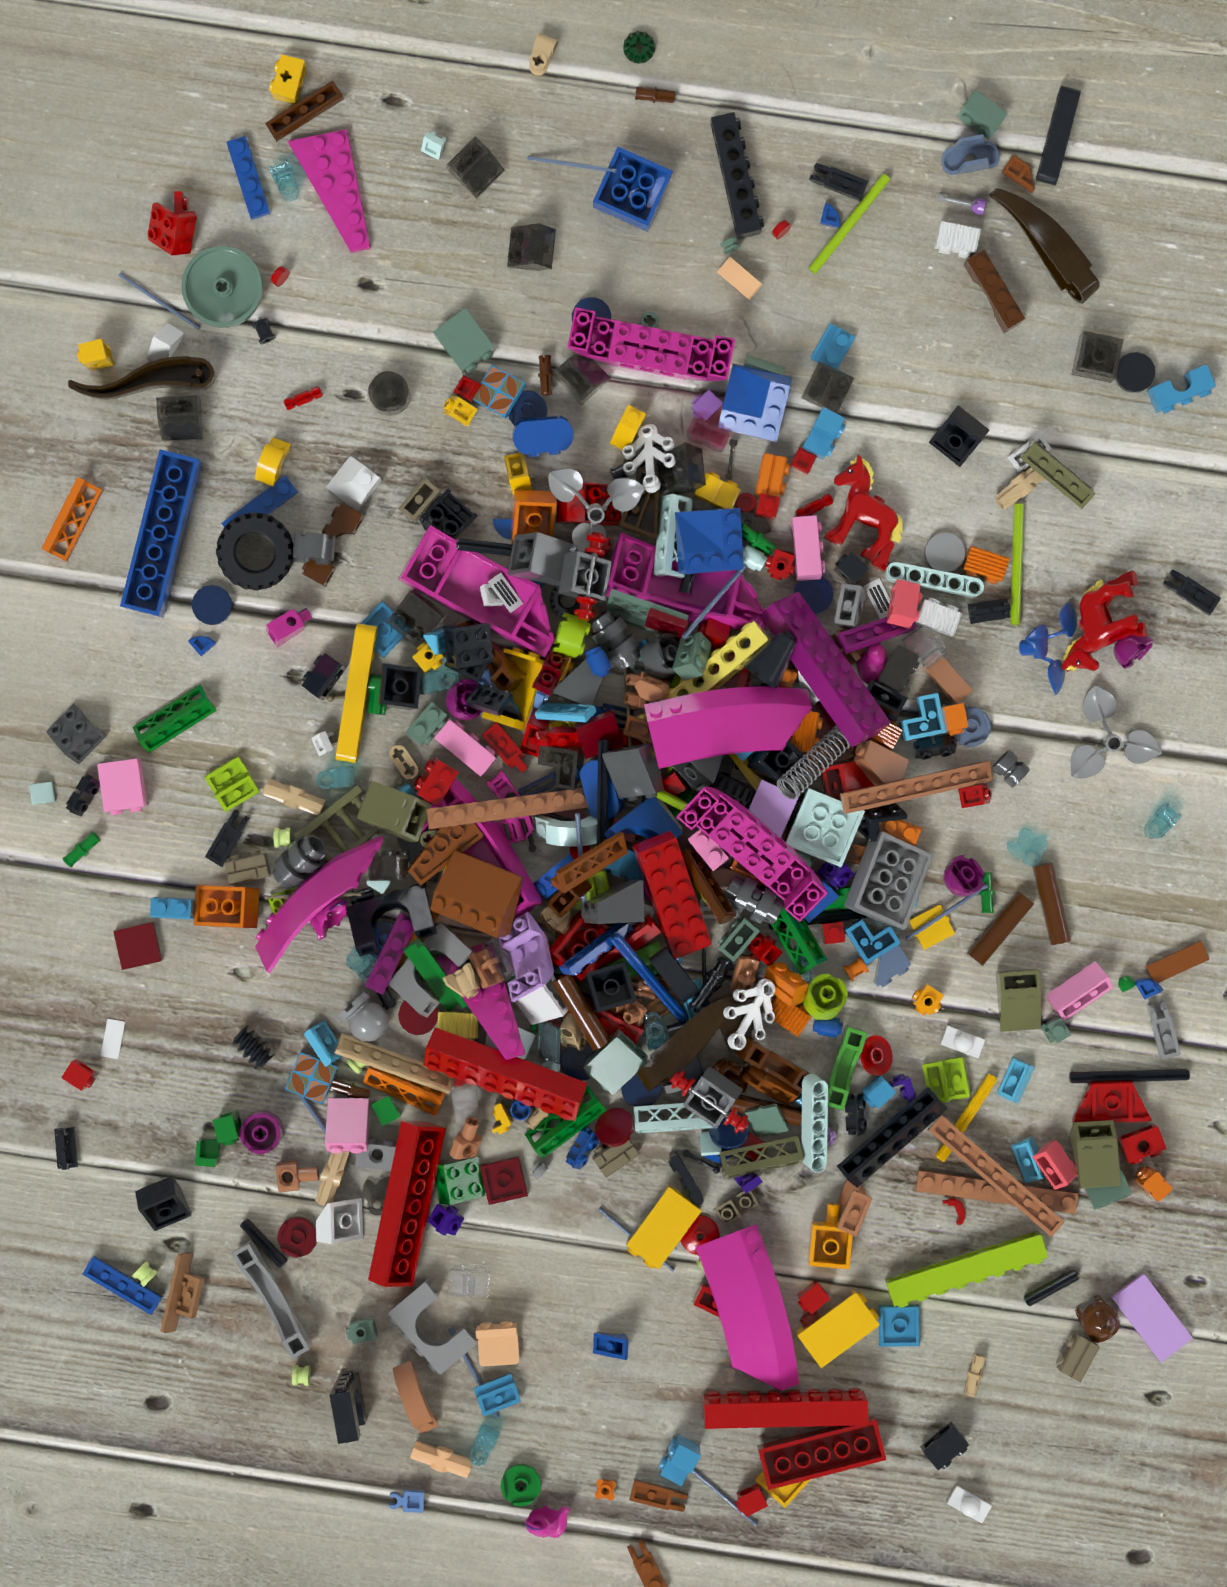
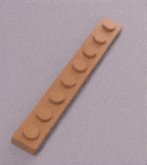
M983 761L840 793L843 813H853L993 781L990 761Z
M578 788L426 809L428 829L583 809L588 808L584 789Z
M942 1115L927 1129L1049 1236L1052 1237L1063 1225L1064 1221Z
M918 1170L916 1191L1014 1205L985 1179ZM1023 1185L1049 1209L1076 1214L1077 1192Z

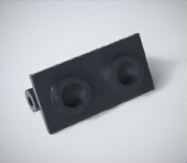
M1007 598L967 604L970 624L1010 618L1009 611H1011V605L1008 603Z
M954 736L935 737L936 744H932L931 737L917 739L916 742H913L914 750H916L915 759L921 758L926 760L933 756L941 755L942 757H947L954 754L956 751Z
M87 773L85 776H82L76 787L81 792L78 794L73 791L66 802V809L70 813L82 817L94 795L98 793L100 781Z
M863 1093L855 1095V1098L854 1094H848L845 1113H852L853 1115L845 1117L848 1135H856L857 1131V1136H860L867 1129V1120L864 1118L866 1101L862 1097Z
M75 1127L54 1129L57 1168L68 1170L78 1167Z

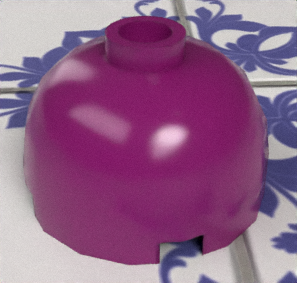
M1149 635L1147 637L1129 636L1122 640H1117L1113 650L1114 657L1124 669H1128L1134 665L1132 661L1140 660L1148 653L1153 646L1154 640Z
M463 679L449 688L445 702L449 713L453 717L460 720H471L484 712L469 707L466 703L468 697L477 687V682L471 679Z
M960 855L952 859L945 867L943 880L951 893L956 896L967 897L975 894L984 886V883H982L984 872L973 858L967 859L964 857L965 855Z

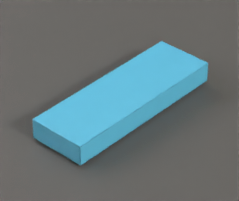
M545 702L535 712L536 719L587 722L597 711L594 705Z

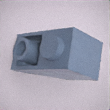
M899 945L878 957L874 984L876 986L881 985L884 987L892 982L891 978L896 974L901 976L909 970L908 966L911 963Z

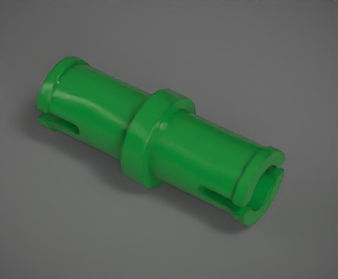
M744 523L741 524L742 537L749 541L751 546L758 547L768 555L773 553L770 550H775V543L763 537L761 532L752 530Z
M92 831L82 842L75 844V848L63 857V861L69 867H73L77 861L83 856L86 857L89 854L88 851L101 841L100 837Z
M992 872L984 873L982 883L988 887L978 893L981 895V913H994L993 895H995V891L992 889Z

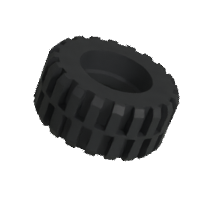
M246 513L234 518L221 531L217 540V562L224 576L234 585L253 591L268 589L278 584L289 572L294 560V543L289 531L274 517L264 513ZM248 533H262L274 545L275 555L273 561L262 570L247 569L237 558V544Z

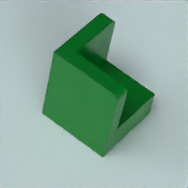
M386 1096L371 1104L382 1126L402 1115L400 1109L395 1107L390 1096Z
M199 1139L197 1141L195 1166L216 1167L218 1165L220 1144H218L217 1140Z

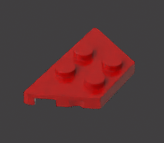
M1132 1081L1090 1082L1072 1118V1122L1113 1120L1114 1123L1151 1121V1117Z

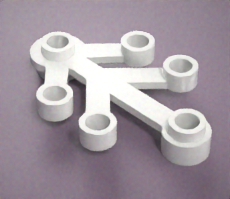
M646 424L639 429V438L632 445L625 446L622 453L626 459H632L635 457L636 451L643 444L645 448L633 462L625 463L623 469L626 475L632 476L645 461L646 476L643 480V486L647 492L653 493L659 490L661 485L658 477L655 475L654 458L663 462L668 468L676 463L671 453L664 454L654 448L653 442L662 445L665 451L672 450L675 444L671 437L664 438L659 435L655 425Z
M761 979L755 988L747 990L736 989L734 991L733 998L736 1001L744 1002L748 997H756L753 1003L739 1007L727 1006L723 1011L724 1017L727 1019H735L739 1015L746 1014L736 1033L728 1037V1044L732 1049L741 1050L745 1047L746 1038L744 1034L752 1020L754 1023V1029L751 1033L752 1038L759 1041L765 1038L762 1021L772 1023L775 1020L771 1004V997L775 993V985L771 980ZM763 1002L764 1011L761 1014L760 1006Z

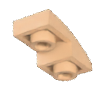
M731 257L717 271L721 277L748 300L762 286L755 277Z

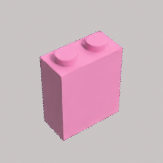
M136 758L97 764L104 812H110V815L123 814L122 810L130 809V813L143 811L142 807L148 806L141 759Z
M700 829L688 837V841L713 871L729 859L727 852Z
M328 1098L325 1133L327 1151L336 1154L342 1151H350L355 1154L367 1152L370 1119L369 1098Z

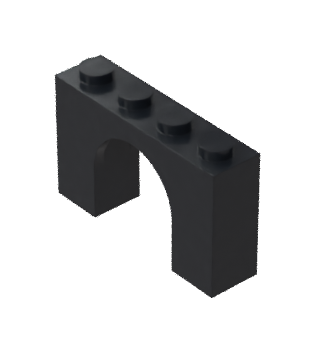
M414 884L407 889L394 890L390 894L374 896L370 900L357 901L356 904L354 902L352 905L346 906L355 949L360 957L379 952L375 926L378 919L390 910H403L410 914L417 938L422 939L438 934L424 884L421 886Z
M351 1370L341 1373L329 1395L338 1444L359 1441L361 1436L359 1426L365 1425L367 1421L359 1372L353 1373Z

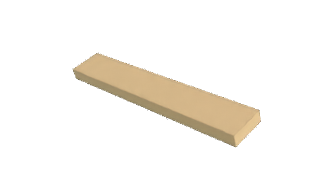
M343 1033L340 1035L335 1054L449 1094L454 1078L448 1077L445 1073L429 1070L424 1066L423 1062L371 1043L360 1041Z

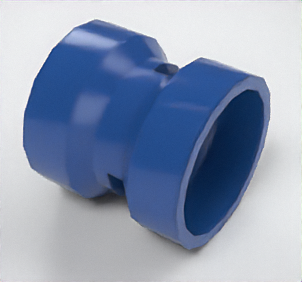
M515 1100L511 1105V1115L517 1120H524L529 1116L531 1106H526L521 1101Z

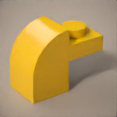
M272 437L260 455L255 480L274 486L281 474L282 464L291 449V444Z

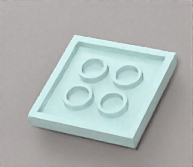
M808 788L785 842L792 848L842 867L865 811L844 814L840 800Z

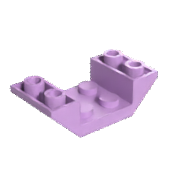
M527 912L513 920L509 935L498 938L500 948L510 951L516 979L510 981L508 987L511 1001L513 1002L544 986L554 973L547 937L531 914Z

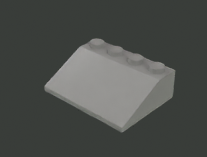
M877 833V841H868L844 907L905 930L933 855L887 833Z

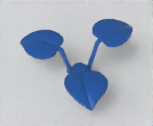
M1070 602L1064 604L1060 611L1061 631L1049 635L1046 626L1039 625L1030 632L1025 640H1021L1019 643V652L1022 656L1033 655L1034 659H1042L1050 663L1048 678L1054 695H1057L1062 688L1065 671L1062 670V662L1059 659L1054 661L1046 657L1048 652L1047 641L1049 638L1065 633L1067 637L1074 635L1077 628V616Z

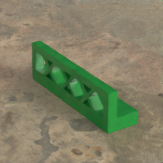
M200 684L133 726V730L139 743L150 753L217 710ZM199 693L201 694V697L192 701L194 696L198 695ZM183 705L182 709L175 711L177 707ZM166 716L163 721L158 722L161 717ZM149 726L148 730L141 734L140 730Z
M783 906L778 918L771 926L800 975H803L828 959L804 918L799 922ZM780 921L786 923V932L780 928ZM791 938L797 942V950L791 947ZM801 956H804L809 963L805 968L800 962Z
M419 937L402 948L447 1011H450L458 1004L462 1008L468 1006L461 995L446 986L443 978L447 975Z
M588 1085L584 1096L589 1093L592 1099L585 1104L582 1103L575 1121L564 1120L559 1115L551 1113L534 1130L530 1129L524 1134L534 1151L543 1159L607 1111ZM554 1119L558 1120L557 1126L549 1128L550 1122ZM537 1132H542L541 1138L535 1142L532 1136Z

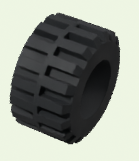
M720 771L717 773L716 780L708 786L720 790L734 800L736 799L747 810L756 792L752 787Z

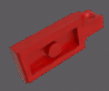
M497 722L481 735L511 768L516 766L522 773L528 769L527 765L522 761L525 758L523 752Z
M552 727L548 731H536L534 736L536 745L581 747L575 727Z

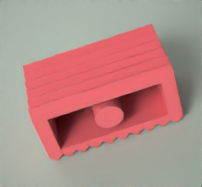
M1057 1140L1046 1143L1033 1156L1037 1165L1040 1166L1039 1169L1047 1176L1046 1179L1049 1180L1055 1190L1069 1185L1077 1176L1074 1162L1068 1158L1063 1146Z

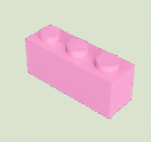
M817 515L793 517L791 524L796 581L821 579L822 573H825V562L821 561L820 553H823V541H819L818 535L822 533L821 521L817 522Z
M449 719L434 738L482 777L496 761L497 758L494 756L496 752L488 745L485 748L478 742L481 739L472 732L468 735L463 730L465 726L458 720L453 722Z
M1093 962L1045 996L1050 1006L1065 1021L1111 990L1113 985L1096 962Z

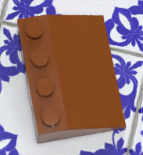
M454 850L434 891L430 910L496 938L509 935L524 877Z

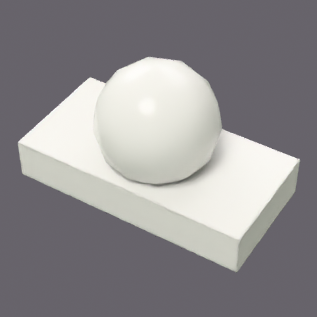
M946 1025L940 1045L979 1058L985 1039Z
M955 1485L946 1501L948 1505L980 1523H983L992 1507L990 1503L958 1485Z

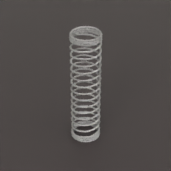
M837 725L824 735L811 750L807 751V754L803 755V758H800L786 774H783L777 780V787L786 798L791 800L797 799L800 796V792L802 793L804 788H808V784H812L821 773L825 772V769L829 768V765L833 764V761L837 760V757L841 756V753H844L849 748V742L847 741L846 743L838 735L840 734L847 741ZM834 738H836L837 740H839V742L843 745V747H842L840 744H838L837 741H836ZM830 741H831L839 750H837L835 747H833V745L830 743ZM816 747L820 748L822 753L817 751ZM812 751L816 752L818 757L813 755ZM808 755L812 756V758H813V760H814L815 762H813L811 759H809V758H808ZM804 759L808 760L810 766L804 763ZM800 763L804 764L806 770L800 767ZM796 767H798V768L800 769V771L802 772V774H801L800 772L796 771ZM792 771L796 773L798 778L792 775ZM783 781L787 782L793 788L795 794L791 793L787 789Z

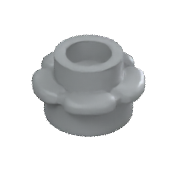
M538 1161L530 1169L533 1172L530 1176H534L536 1179L541 1177L549 1169L545 1165L546 1162L541 1164Z

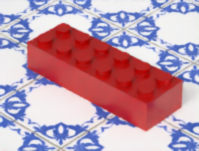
M667 831L632 845L667 949L675 959H678L712 945L677 838L671 831Z
M875 1416L868 1417L869 1425L831 1426L757 1445L768 1490L887 1460Z

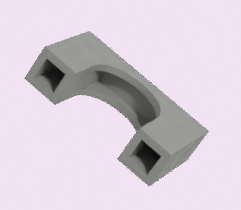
M441 922L436 925L438 934L429 936L422 941L433 957L446 955L460 968H463L467 963H471L469 956L476 953L449 927ZM407 958L400 970L392 975L388 984L419 1014L428 1018L440 1002L424 987L421 974L410 959Z
M426 1278L389 1309L388 1314L390 1316L388 1318L394 1326L398 1325L401 1328V1334L408 1342L412 1341L416 1346L414 1349L420 1357L424 1356L428 1360L429 1368L434 1373L437 1371L441 1375L478 1343V1339H476V1336L466 1324L454 1335L440 1342L430 1341L420 1333L417 1326L418 1315L439 1296V1292Z

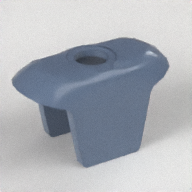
M984 134L960 138L954 146L946 149L942 154L943 169L951 175L996 167L999 163L997 147L992 142L985 141ZM966 155H973L976 159L964 162Z

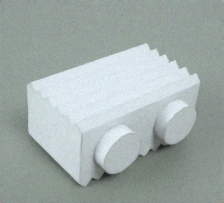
M941 221L934 249H939V253L942 254L958 253L959 257L968 259L976 254L981 229Z
M930 597L928 600H922L919 608V618L915 623L953 637L962 615L961 612H958L959 608L952 605H947V607L939 605L940 601Z

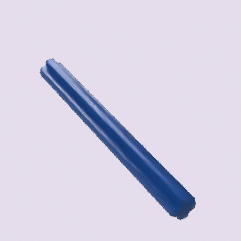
M619 933L612 935L610 938L611 943L679 1022L687 1020L688 1015L683 1007Z

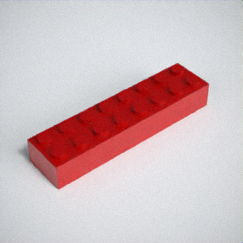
M436 1027L426 1046L424 1066L431 1071L445 1073L450 1078L464 1080L469 1085L483 1087L488 1092L502 1094L507 1099L521 1101L524 1105L540 1108L545 1113H554L564 1120L575 1121L587 1087V1083L518 1057L505 1060L499 1050Z
M401 1121L368 1280L383 1287L413 1286L446 1131L445 1127L430 1122Z
M832 1388L828 1392H820L819 1389H809L808 1392H800V1390L792 1389L788 1390V1393H780L779 1390H769L768 1393L751 1390L748 1391V1394H740L739 1391H728V1394L710 1391L703 1395L705 1429L869 1425L868 1400L864 1391H861L859 1388H850L849 1391Z

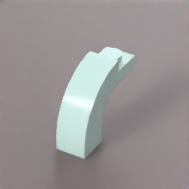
M543 815L535 817L536 836L546 839L547 844L577 846L576 821H560ZM592 815L581 819L582 846L597 843V818Z

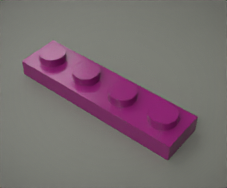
M887 617L838 633L837 639L843 651L847 654L914 631L917 625L913 622L909 629L887 623Z
M401 913L398 914L367 978L365 987L381 995L384 994L404 952L402 948L407 946L414 931L411 918Z

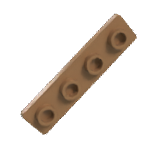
M178 1253L175 1260V1269L170 1282L171 1286L166 1300L165 1313L161 1321L160 1332L162 1333L176 1331L179 1314L188 1318H196L205 1278L189 1273L193 1253Z

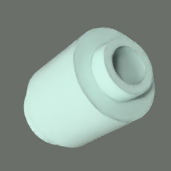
M747 544L746 548L743 547V564H746L748 568L754 571L755 569L761 571L768 557L764 556L763 552Z

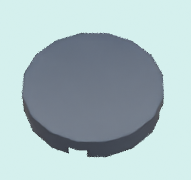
M965 707L969 727L964 729V733L953 735L954 740L963 746H978L985 742L990 734V719L984 711L976 707Z

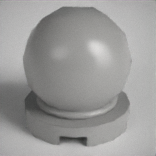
M367 990L360 994L337 1018L341 1023L346 1019L349 1022V1029L353 1036L360 1041L371 1042L381 1038L388 1027V1016L377 1003L369 1002L368 998L371 995Z

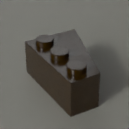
M639 468L635 479L642 485L646 476V470ZM644 490L637 505L633 509L623 512L619 528L657 541L658 490L653 493Z
M721 984L711 993L708 1000L711 1004L732 995ZM746 1014L739 1015L735 1019H728L720 1027L731 1058L736 1055L735 1052L737 1050L729 1046L728 1037L736 1033ZM753 1020L744 1036L754 1040L751 1036L754 1029Z

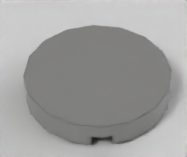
M942 532L936 534L928 541L924 556L932 569L951 572L962 564L965 558V548L963 542L952 533Z

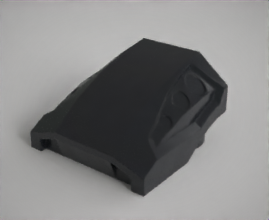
M448 488L426 510L419 521L425 531L431 525L451 538L456 539L478 515L476 513L473 514L451 494V490Z

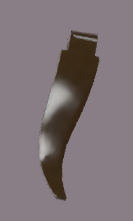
M996 188L989 194L992 199L1006 209L1018 222L1061 291L1065 289L1076 302L1083 304L1099 289V280L1090 270L1091 262L1069 234L1051 216L1024 198L1006 190Z
M175 356L146 363L110 384L102 386L85 385L69 380L68 387L92 398L109 400L166 387L207 390L214 384L215 373L210 362L204 358Z
M733 996L726 997L711 1003L694 1015L672 1037L651 1053L649 1057L652 1060L637 1071L636 1075L647 1091L650 1092L657 1086L662 1085L666 1079L670 1081L676 1072L681 1073L698 1056L718 1029L728 1020L723 1014L727 1006L739 1007L753 1003L756 996L748 997L744 1002L736 1001Z

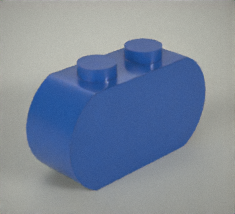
M561 415L521 419L515 424L512 436L515 447L521 453L529 454V457L541 456V453L549 452V455L561 454V451H565L571 445L573 429L570 422Z
M598 758L587 762L580 771V778L589 812L595 818H597ZM610 774L608 779V819L623 810L626 798H619Z
M570 853L533 883L537 892L545 899L558 890L552 886L551 878L557 875V870L574 860Z

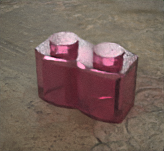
M697 418L692 420L687 431V437L698 444H705L710 450L715 452H723L730 437L725 430L711 427L706 421Z

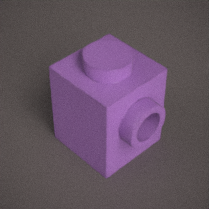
M708 390L703 396L699 394L691 402L693 404L691 408L693 411L692 416L698 422L703 421L706 424L722 408L723 403Z

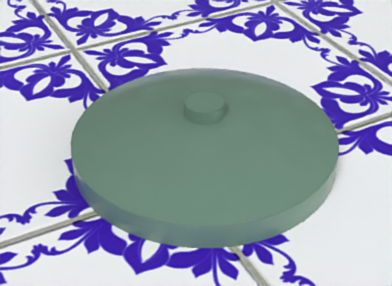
M214 246L201 251L188 263L182 277L181 288L185 304L197 319L209 326L228 328L245 322L255 313L263 295V280L257 265L246 253L229 246Z

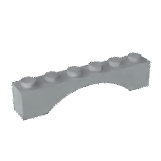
M250 1240L231 1253L233 1258L264 1302L290 1357L294 1359L308 1351L313 1343L254 1241Z

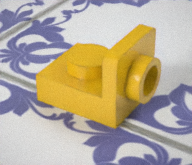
M451 396L444 403L442 413L452 417L464 426H469L478 409L460 397Z
M500 1101L493 1106L495 1110L492 1112L496 1121H501V1124L494 1126L492 1132L502 1134L510 1129L509 1126L512 1124V1120L503 1102Z

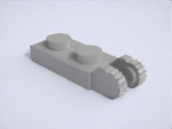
M1163 1000L1160 1001L1159 1005L1163 1015L1161 1018H1157L1153 1004L1147 1005L1160 1060L1181 1055L1172 1017L1169 1015L1166 1002Z

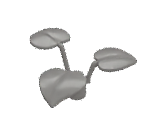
M563 468L551 471L548 476L549 487L558 500L570 502L576 495L587 509L590 524L580 523L572 532V541L574 545H577L578 551L582 553L590 545V542L586 540L587 535H591L592 532L602 533L603 537L606 538L604 527L596 523H600L604 519V511L607 509L608 504L612 501L615 509L623 512L629 511L637 505L645 490L644 486L636 480L618 478L608 485L607 492L610 498L607 499L603 506L597 503L589 505L581 494L577 492L583 486L582 476L578 471L571 468Z
M1093 686L1086 694L1083 702V712L1091 722L1101 719L1108 735L1104 738L1105 746L1096 751L1093 746L1087 744L1080 745L1073 751L1071 755V776L1074 778H1088L1098 774L1105 765V759L1099 753L1108 749L1115 752L1120 750L1122 746L1127 745L1124 750L1125 756L1129 761L1136 764L1145 763L1162 754L1156 739L1144 730L1131 731L1128 735V741L1123 742L1119 736L1110 731L1104 718H1110L1114 715L1117 703L1111 693L1098 686Z

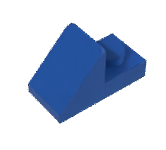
M596 1332L594 1333L593 1353L628 1360L629 1339L625 1333L611 1335Z

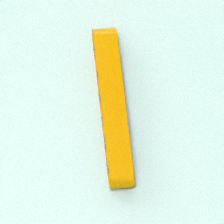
M360 623L356 625L336 750L337 761L356 764L358 759L368 696L369 677L372 670L377 638V626Z

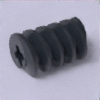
M247 1025L234 1037L232 1045L240 1044L237 1051L245 1050L243 1057L251 1056L248 1062L250 1064L256 1062L254 1066L256 1070L266 1065L276 1053L269 1056L271 1048L264 1050L263 1048L266 1043L258 1044L260 1037L252 1038L255 1031L247 1032L249 1027Z

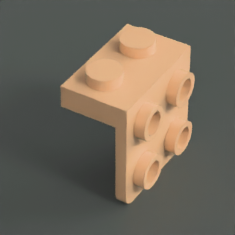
M504 1321L500 1322V1324L492 1325V1323L487 1322L481 1323L476 1327L479 1364L481 1366L519 1363L517 1323Z

